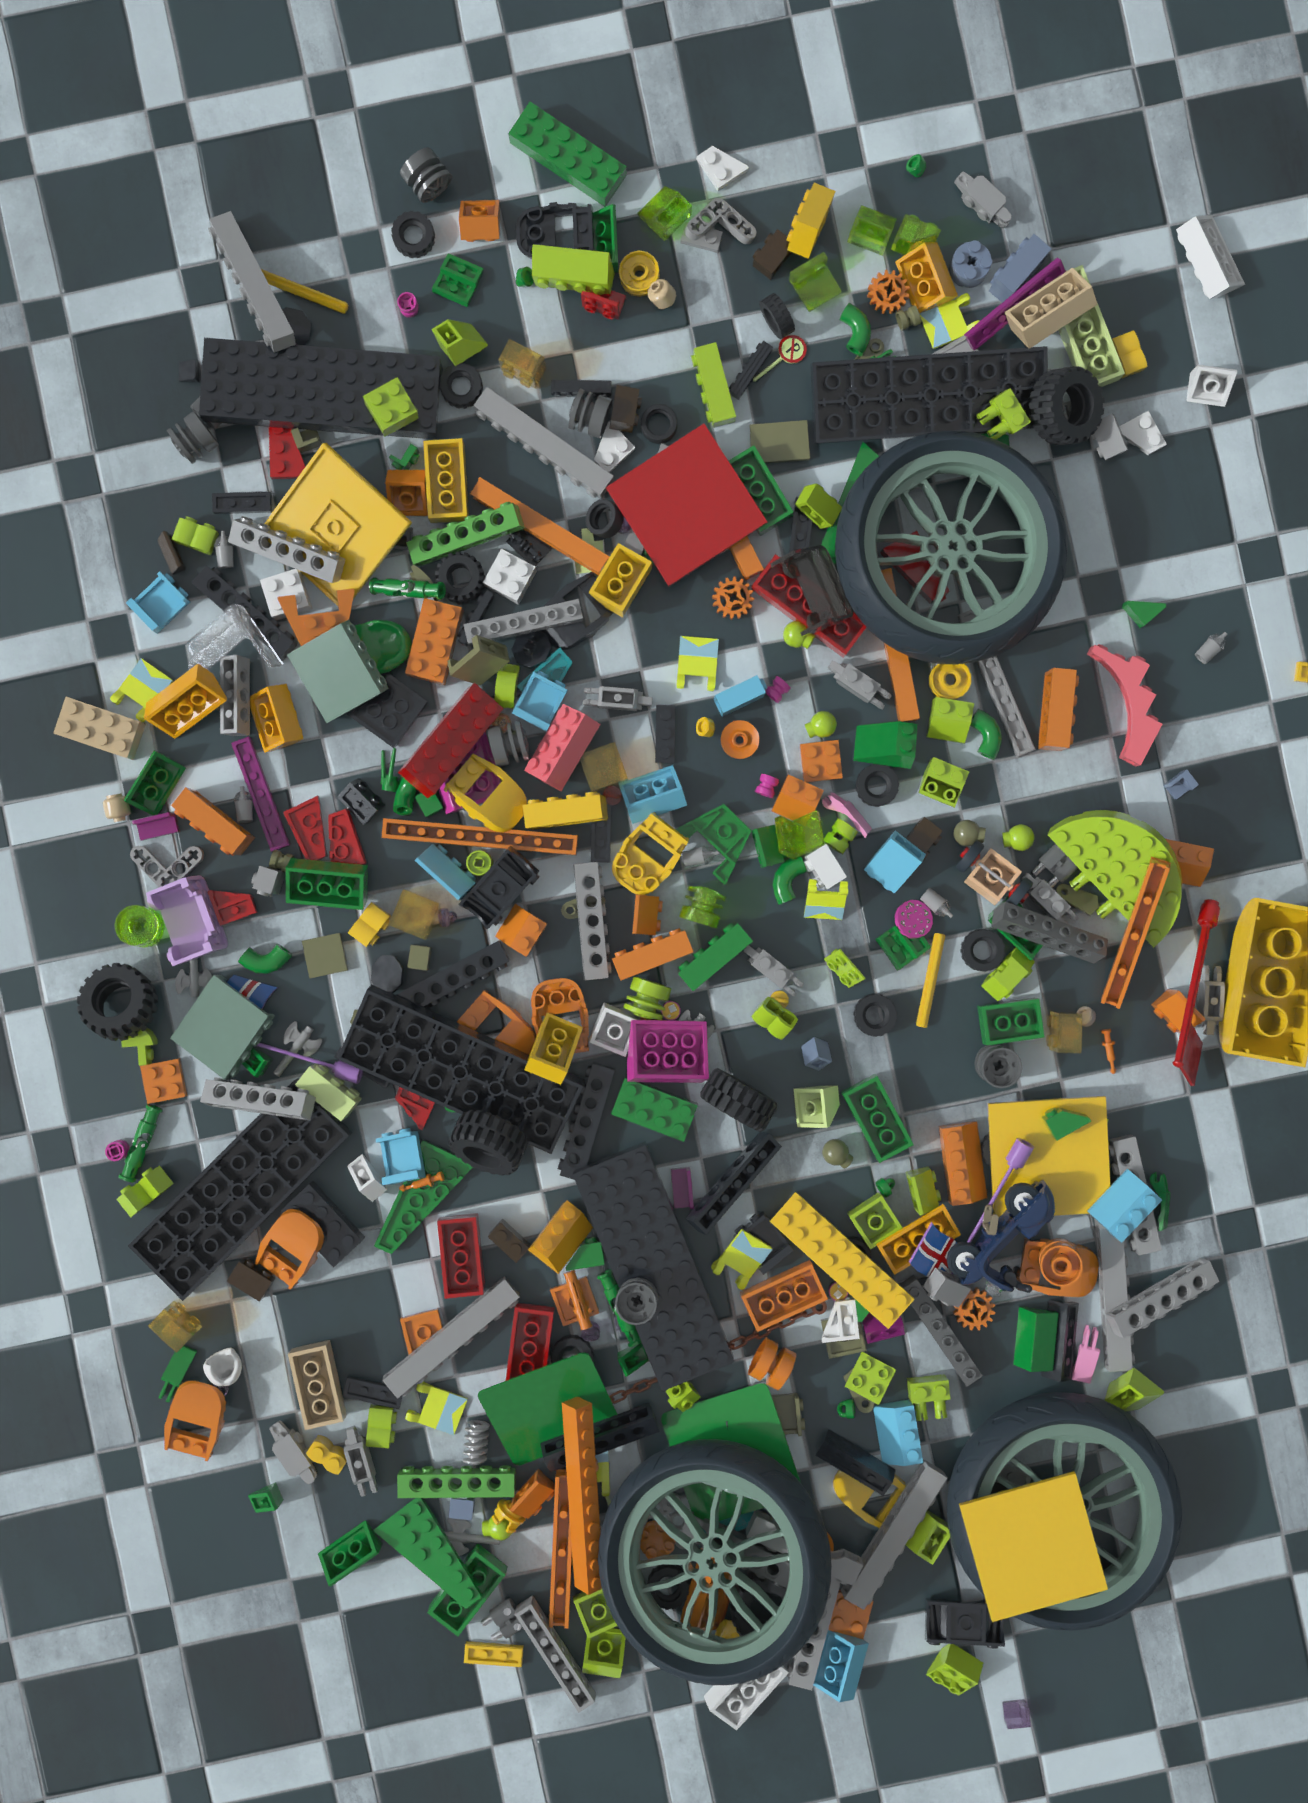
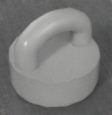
M1084 1006L1079 1008L1075 1018L1080 1025L1087 1027L1094 1023L1096 1013L1090 1007Z

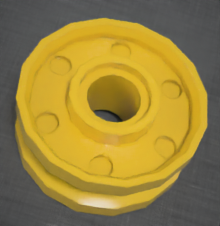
M638 250L630 252L623 258L619 267V277L624 290L633 296L641 297L648 295V289L651 284L660 278L658 262L654 256L648 252ZM643 271L644 275L637 277L635 272Z
M937 664L929 675L931 692L940 698L955 700L963 696L971 685V673L965 664ZM947 675H951L954 678L953 685H949L946 682Z

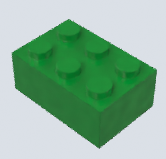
M1038 998L977 1006L982 1043L984 1045L1045 1037L1040 1000Z

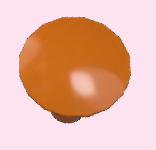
M656 1520L649 1521L643 1530L640 1549L648 1559L669 1555L674 1550L676 1541L662 1529Z

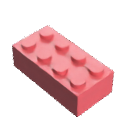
M563 704L524 771L551 787L562 791L601 724L586 714Z

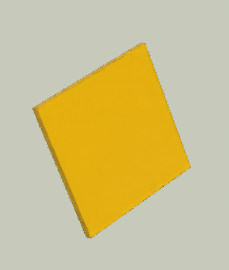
M325 442L320 446L264 524L269 525L271 530L284 531L289 537L302 538L305 540L304 543L320 545L322 550L327 552L335 551L340 554V557L345 558L341 578L338 582L330 583L300 571L338 606L336 590L354 588V599L412 522ZM268 538V542L272 545L271 539ZM285 545V549L289 553V547ZM303 551L302 555L303 558L306 560L307 556L306 553ZM320 558V564L324 566V561Z
M1106 1096L988 1103L992 1196L1010 1167L1007 1164L1006 1156L1015 1140L1021 1138L1034 1146L1024 1167L1013 1168L993 1203V1214L1000 1217L1007 1210L1005 1195L1011 1186L1021 1182L1031 1185L1033 1182H1040L1041 1180L1046 1182L1054 1196V1216L1090 1214L1087 1210L1110 1187ZM1059 1107L1085 1114L1090 1118L1091 1122L1057 1141L1051 1135L1042 1116L1045 1115L1047 1110Z
M1074 1471L959 1503L992 1622L1108 1590L1079 1483Z

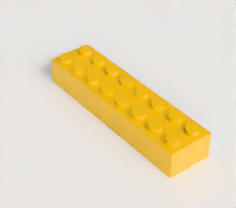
M797 1192L792 1195L770 1220L776 1228L886 1328L889 1329L914 1301L912 1295Z

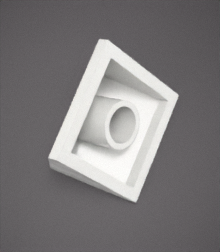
M1197 365L1190 372L1187 402L1225 407L1237 370Z

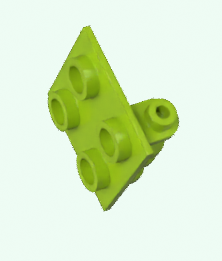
M836 948L829 956L824 958L827 966L839 976L840 981L848 988L865 979L841 949Z
M861 1352L845 1387L879 1405L896 1369Z

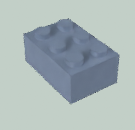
M1035 234L1030 239L1026 237L1019 245L1018 250L1013 252L1006 260V264L996 271L993 279L990 281L992 286L989 292L1003 303L1031 278L1043 264L1052 248Z

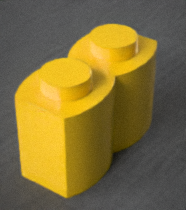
M1134 330L1112 338L1125 372L1121 378L1143 371L1148 367Z
M371 902L351 927L348 934L365 947H369L370 944L374 946L380 938L378 936L379 932L382 929L385 931L391 924L389 920L391 915L374 902Z
M317 1435L306 1452L312 1461L323 1464L325 1469L333 1474L339 1475L347 1462L344 1448L333 1445L332 1441L323 1435Z

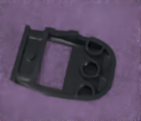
M552 202L548 206L539 207L538 205L523 211L516 223V240L519 250L526 257L532 259L533 244L556 247L555 217L573 215L574 249L595 251L592 204H587L588 207H578L576 203L558 204L557 202Z
M593 572L564 586L544 606L566 602L563 597L579 586L601 617L586 628L582 622H576L540 630L547 634L549 642L553 647L568 650L579 645L580 642L588 638L590 639L609 621V617L613 614L612 611L606 609L589 594L591 587L597 579Z

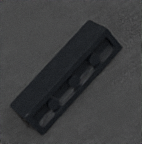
M1048 1300L1047 1311L1058 1312L1053 1371L1041 1372L1042 1377L1059 1382L1072 1380L1079 1307L1077 1302L1062 1303Z
M831 1430L827 1431L825 1439L815 1455L882 1496L885 1495L893 1483L896 1469Z

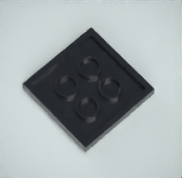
M387 672L381 675L385 678L389 689L351 709L347 715L392 748H395L425 708L428 701Z

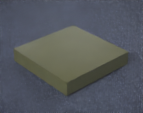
M341 933L302 941L309 979L348 971Z
M829 1318L821 1319L823 1333ZM858 1322L860 1339L826 1342L829 1359L867 1351L861 1322Z

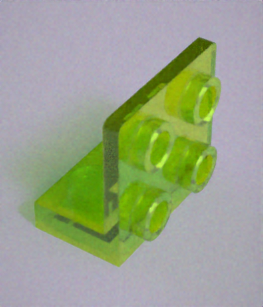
M825 252L790 272L789 281L808 312L841 293L839 285L826 266L828 257Z
M815 810L793 821L781 815L775 818L779 853L795 859L824 846L819 811Z

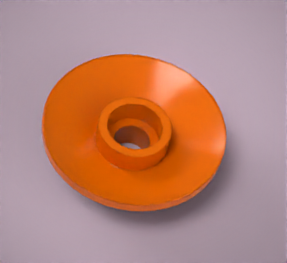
M743 720L733 721L722 731L721 745L725 753L730 757L745 759L757 750L759 734L751 723ZM737 737L743 738L742 744L736 742Z

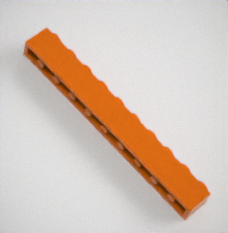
M383 818L382 838L496 849H507L511 845L515 850L577 856L578 835L521 830L496 832L487 827Z
M575 1397L562 1402L574 1586L590 1595L602 1589L598 1563L600 1519L592 1403L580 1397Z

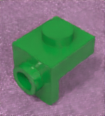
M410 443L401 460L392 454L389 456V459L392 462L391 465L397 470H409L412 464L415 465L419 460L420 452L416 446Z

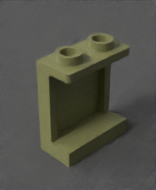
M476 635L472 638L474 649L460 661L450 658L447 662L450 676L481 686L510 660L506 645Z
M798 1393L771 1395L784 1434H798V1436H802V1430H805L804 1418L800 1416V1411H804L803 1399H799Z

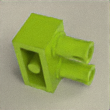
M1011 388L989 401L991 406L977 414L978 419L986 415L985 418L980 420L982 425H985V423L996 416L999 417L1001 423L987 431L988 436L993 435L990 438L996 440L1007 432L1009 435L1014 434L1030 423L1029 418Z
M945 1374L907 1378L908 1397L911 1403L915 1404L917 1421H922V1418L924 1421L928 1420L926 1403L934 1401L936 1419H941V1416H943V1419L948 1417L946 1400H950L949 1380Z

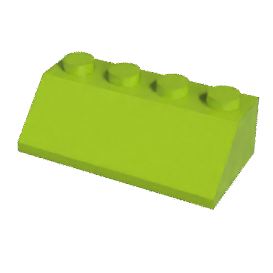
M534 244L532 247V277L535 286L543 289L548 287L557 288L561 291L575 290L580 293L582 291L594 292L598 295L611 293L614 269L609 252Z

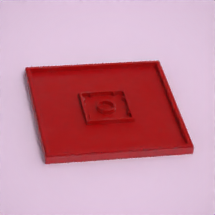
M705 424L694 429L606 487V490L669 587L767 524V520Z

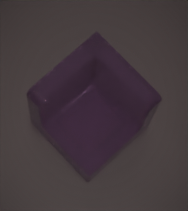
M1025 1699L1002 1702L1004 1722L1007 1729L1031 1727L1029 1707Z

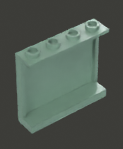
M349 620L340 623L287 654L326 723L389 689L385 678L377 669L376 662L368 654L365 643L360 640L355 626Z
M213 975L170 1039L220 1077L230 1079L239 1073L240 1065L248 1060L251 1055V1049L260 1043L262 1033L271 1027L272 1019L275 1015L266 1013L226 983L227 979L222 975Z

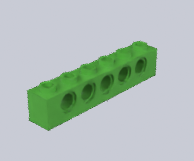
M505 502L500 505V508L495 510L493 508L486 509L479 516H467L464 518L465 521L460 523L451 522L447 524L446 528L432 529L429 531L430 534L412 537V540L406 543L413 565L421 567L443 557H448L450 553L456 554V552L470 549L524 529L525 526L519 507L514 503ZM500 516H503V517H504L503 523H502L501 525H498V524H497L498 518H499ZM485 522L486 528L481 532L480 525ZM467 529L468 535L463 538L462 532ZM450 535V542L445 544L446 536ZM432 542L433 547L430 551H428L427 545L428 543Z
M488 1465L481 1466L480 1468H472V1466H462L461 1468L443 1466L441 1469H434L433 1466H424L422 1469L405 1466L399 1470L397 1475L398 1498L515 1497L516 1468H511L508 1465H503L499 1468H492ZM496 1477L500 1479L501 1482L499 1484H494L491 1482V1478ZM420 1478L423 1484L418 1485L413 1479ZM434 1478H439V1479H441V1480H442V1484H439V1485H438V1484H435V1483L433 1482V1479H434ZM459 1478L462 1483L455 1484L452 1479ZM479 1478L481 1483L474 1484L471 1479Z

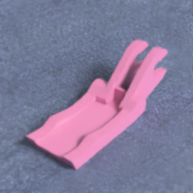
M832 792L830 793L831 795H828L829 799L827 797L822 799V804L826 809L846 814L852 820L856 829L863 834L864 838L872 830L871 826L850 801H845Z
M1086 1325L1082 1344L1079 1346L1078 1356L1073 1367L1072 1380L1090 1384L1099 1358L1100 1349L1095 1348L1098 1338L1097 1327L1093 1328L1090 1346H1087L1090 1329H1088L1089 1325Z

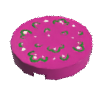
M909 900L897 908L895 924L900 929L902 935L917 939L925 936L930 931L933 924V916L926 904L919 900Z

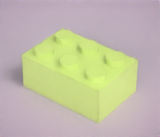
M319 1064L309 1066L295 1084L299 1089L308 1090L310 1095L316 1097L315 1101L340 1121L347 1118L362 1099L359 1097L360 1093L352 1087L350 1089L346 1087L344 1080L335 1078L329 1073V1069L326 1066Z

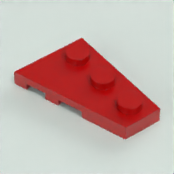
M269 427L271 479L298 478L306 467L290 428Z
M315 796L283 812L305 859L318 861L326 857L327 852L319 796Z
M344 809L328 815L329 859H331V862L367 864L349 810Z

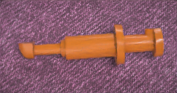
M1104 1029L1102 1034H1104L1105 1041L1102 1042V1046H1105L1107 1060L1111 1065L1110 1072L1115 1074V1054L1113 1048L1115 1041L1111 1040V1029Z
M442 1171L438 1172L435 1176L427 1174L426 1178L414 1181L408 1186L402 1185L399 1189L404 1192L410 1188L417 1189L426 1185L432 1187L435 1181H444V1174Z

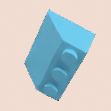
M673 765L619 783L632 824L646 820L653 812L658 816L687 806Z
M432 844L415 861L457 900H462L477 884L474 881L476 877L469 870L466 872L460 868L462 864L456 858L450 859L446 855L448 851L442 845L436 846Z
M1126 1169L1087 1212L1122 1243L1162 1199L1130 1170Z
M910 1399L874 1405L873 1412L882 1461L889 1465L898 1466L923 1463L914 1405Z
M828 1630L813 1686L838 1702L854 1700L869 1643L860 1638Z

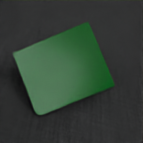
M422 793L415 797L427 818L444 810V806L437 793L429 798L425 797Z

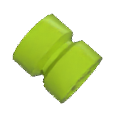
M837 818L832 826L833 831L828 832L822 841L843 855L849 846L848 841H853L858 831L848 823ZM837 835L842 837L841 841L836 838Z
M481 850L470 853L466 860L468 870L477 876H484L494 864L491 855Z

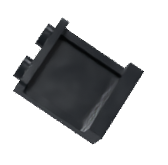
M757 1212L749 1219L750 1222L744 1226L742 1224L734 1231L736 1234L733 1236L735 1238L740 1230L743 1229L773 1248L758 1267L764 1275L794 1250L780 1231L770 1222L764 1212L760 1214Z

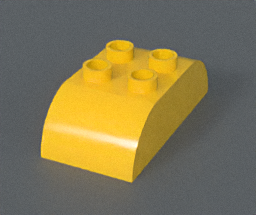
M1261 898L1251 899L1244 907L1233 936L1225 980L1223 1020L1219 1021V1038L1224 1052L1306 1068L1308 1057V907Z

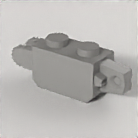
M963 171L954 183L963 193L961 198L964 204L969 208L972 207L983 221L986 220L988 223L993 221L999 227L1006 228L1012 219L1010 212L1004 207L1006 196L984 176H977L974 179Z
M832 661L828 666V669L835 673L834 678L840 686L866 703L871 702L878 708L883 709L885 705L874 698V694L877 692L886 699H890L892 696L880 687L881 684L849 663L847 665L843 662L842 665H839Z
M602 686L599 688H584V693L599 694L598 701L591 699L583 700V705L598 706V708L637 711L642 710V706H652L653 698L643 696V692H638L637 689Z
M1026 873L1021 878L1023 880L1026 877L1033 882L1032 887L1027 892L1029 894L1028 897L1049 918L1068 924L1061 917L1066 913L1075 922L1079 919L1070 909L1071 906L1044 879L1039 877L1034 879L1029 873Z
M749 945L743 949L750 956L747 961L754 968L793 997L797 993L791 987L785 985L787 981L791 979L797 986L802 987L804 985L793 975L794 973L764 949L758 947L754 950Z
M1204 965L1198 988L1197 1010L1206 1019L1200 1023L1203 1024V1034L1214 1035L1215 1025H1218L1224 1016L1225 984L1221 982L1222 970L1220 966H1215L1213 981H1209L1210 969L1209 966Z
M279 1420L269 1428L275 1440L272 1451L289 1476L295 1477L299 1474L305 1483H313L318 1472H316L317 1470H315L312 1464L314 1461L306 1454L309 1448H306L303 1438L299 1432H295L293 1428L289 1430Z
M355 1425L346 1429L348 1439H345L344 1454L354 1485L357 1484L361 1497L366 1496L364 1482L369 1481L372 1493L378 1492L375 1479L376 1471L369 1447H366V1436L358 1435Z

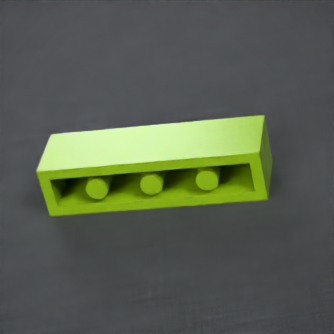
M716 342L694 348L691 361L693 367H697L698 370L696 380L698 386L702 385L703 392L701 393L703 404H707L708 411H706L708 423L712 422L713 428L734 423L736 421V414Z

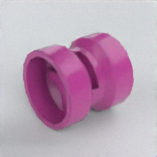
M404 292L398 297L397 304L401 313L405 317H414L419 311V305L415 296L410 292Z
M776 676L772 686H768L765 692L772 700L779 703L782 700V695L788 693L791 687L783 679Z
M761 774L760 781L762 784L760 783L756 787L755 792L765 797L773 798L775 794L773 787L778 786L779 779Z
M116 1140L107 1145L105 1155L111 1161H119L126 1157L130 1146L125 1140Z

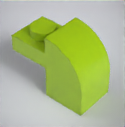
M506 664L497 673L495 701L503 708L514 709L520 665Z
M149 1028L144 1031L140 1030L138 1036L134 1038L128 1036V1040L121 1041L122 1047L137 1046L139 1066L152 1064L154 1051L151 1049V1045L158 1044L157 1037Z

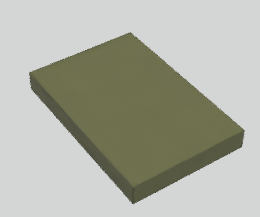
M807 420L749 425L751 447L755 445L765 464L810 460Z

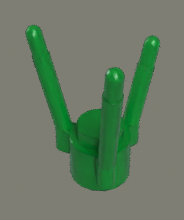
M396 748L392 750L388 775H386L385 751H381L380 784H382V790L391 792L397 791L402 776H400L397 781L398 777L393 776Z

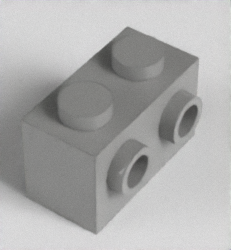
M1110 414L1102 418L1100 426H1097V431L1091 437L1093 440L1097 439L1099 447L1096 448L1100 458L1104 457L1105 460H1109L1129 449L1115 415Z
M259 866L258 872H255L252 877V888L258 890L257 894L267 897L279 894L286 873L266 866Z
M938 1268L933 1270L923 1285V1288L928 1292L927 1295L932 1300H940L946 1306L950 1307V1305L958 1308L971 1290L968 1285L960 1283L959 1277Z

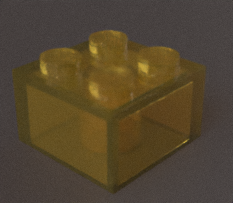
M511 339L508 340L498 359L503 375L509 379L516 378L520 380V384L527 388L533 387L536 389L546 370L544 356Z
M615 742L585 752L580 759L591 792H597L628 780Z
M403 889L389 926L426 940L435 922L441 903Z
M1050 1011V1016L1047 1017L1050 1035H1047L1046 1039L1049 1050L1057 1053H1081L1082 1014Z
M175 1301L164 1308L148 1325L176 1353L202 1328L200 1321L195 1316H190L186 1312V1308L181 1303Z

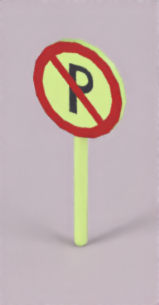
M796 335L784 337L778 346L780 357L754 377L753 381H757L782 360L790 364L802 361L807 352L804 340Z

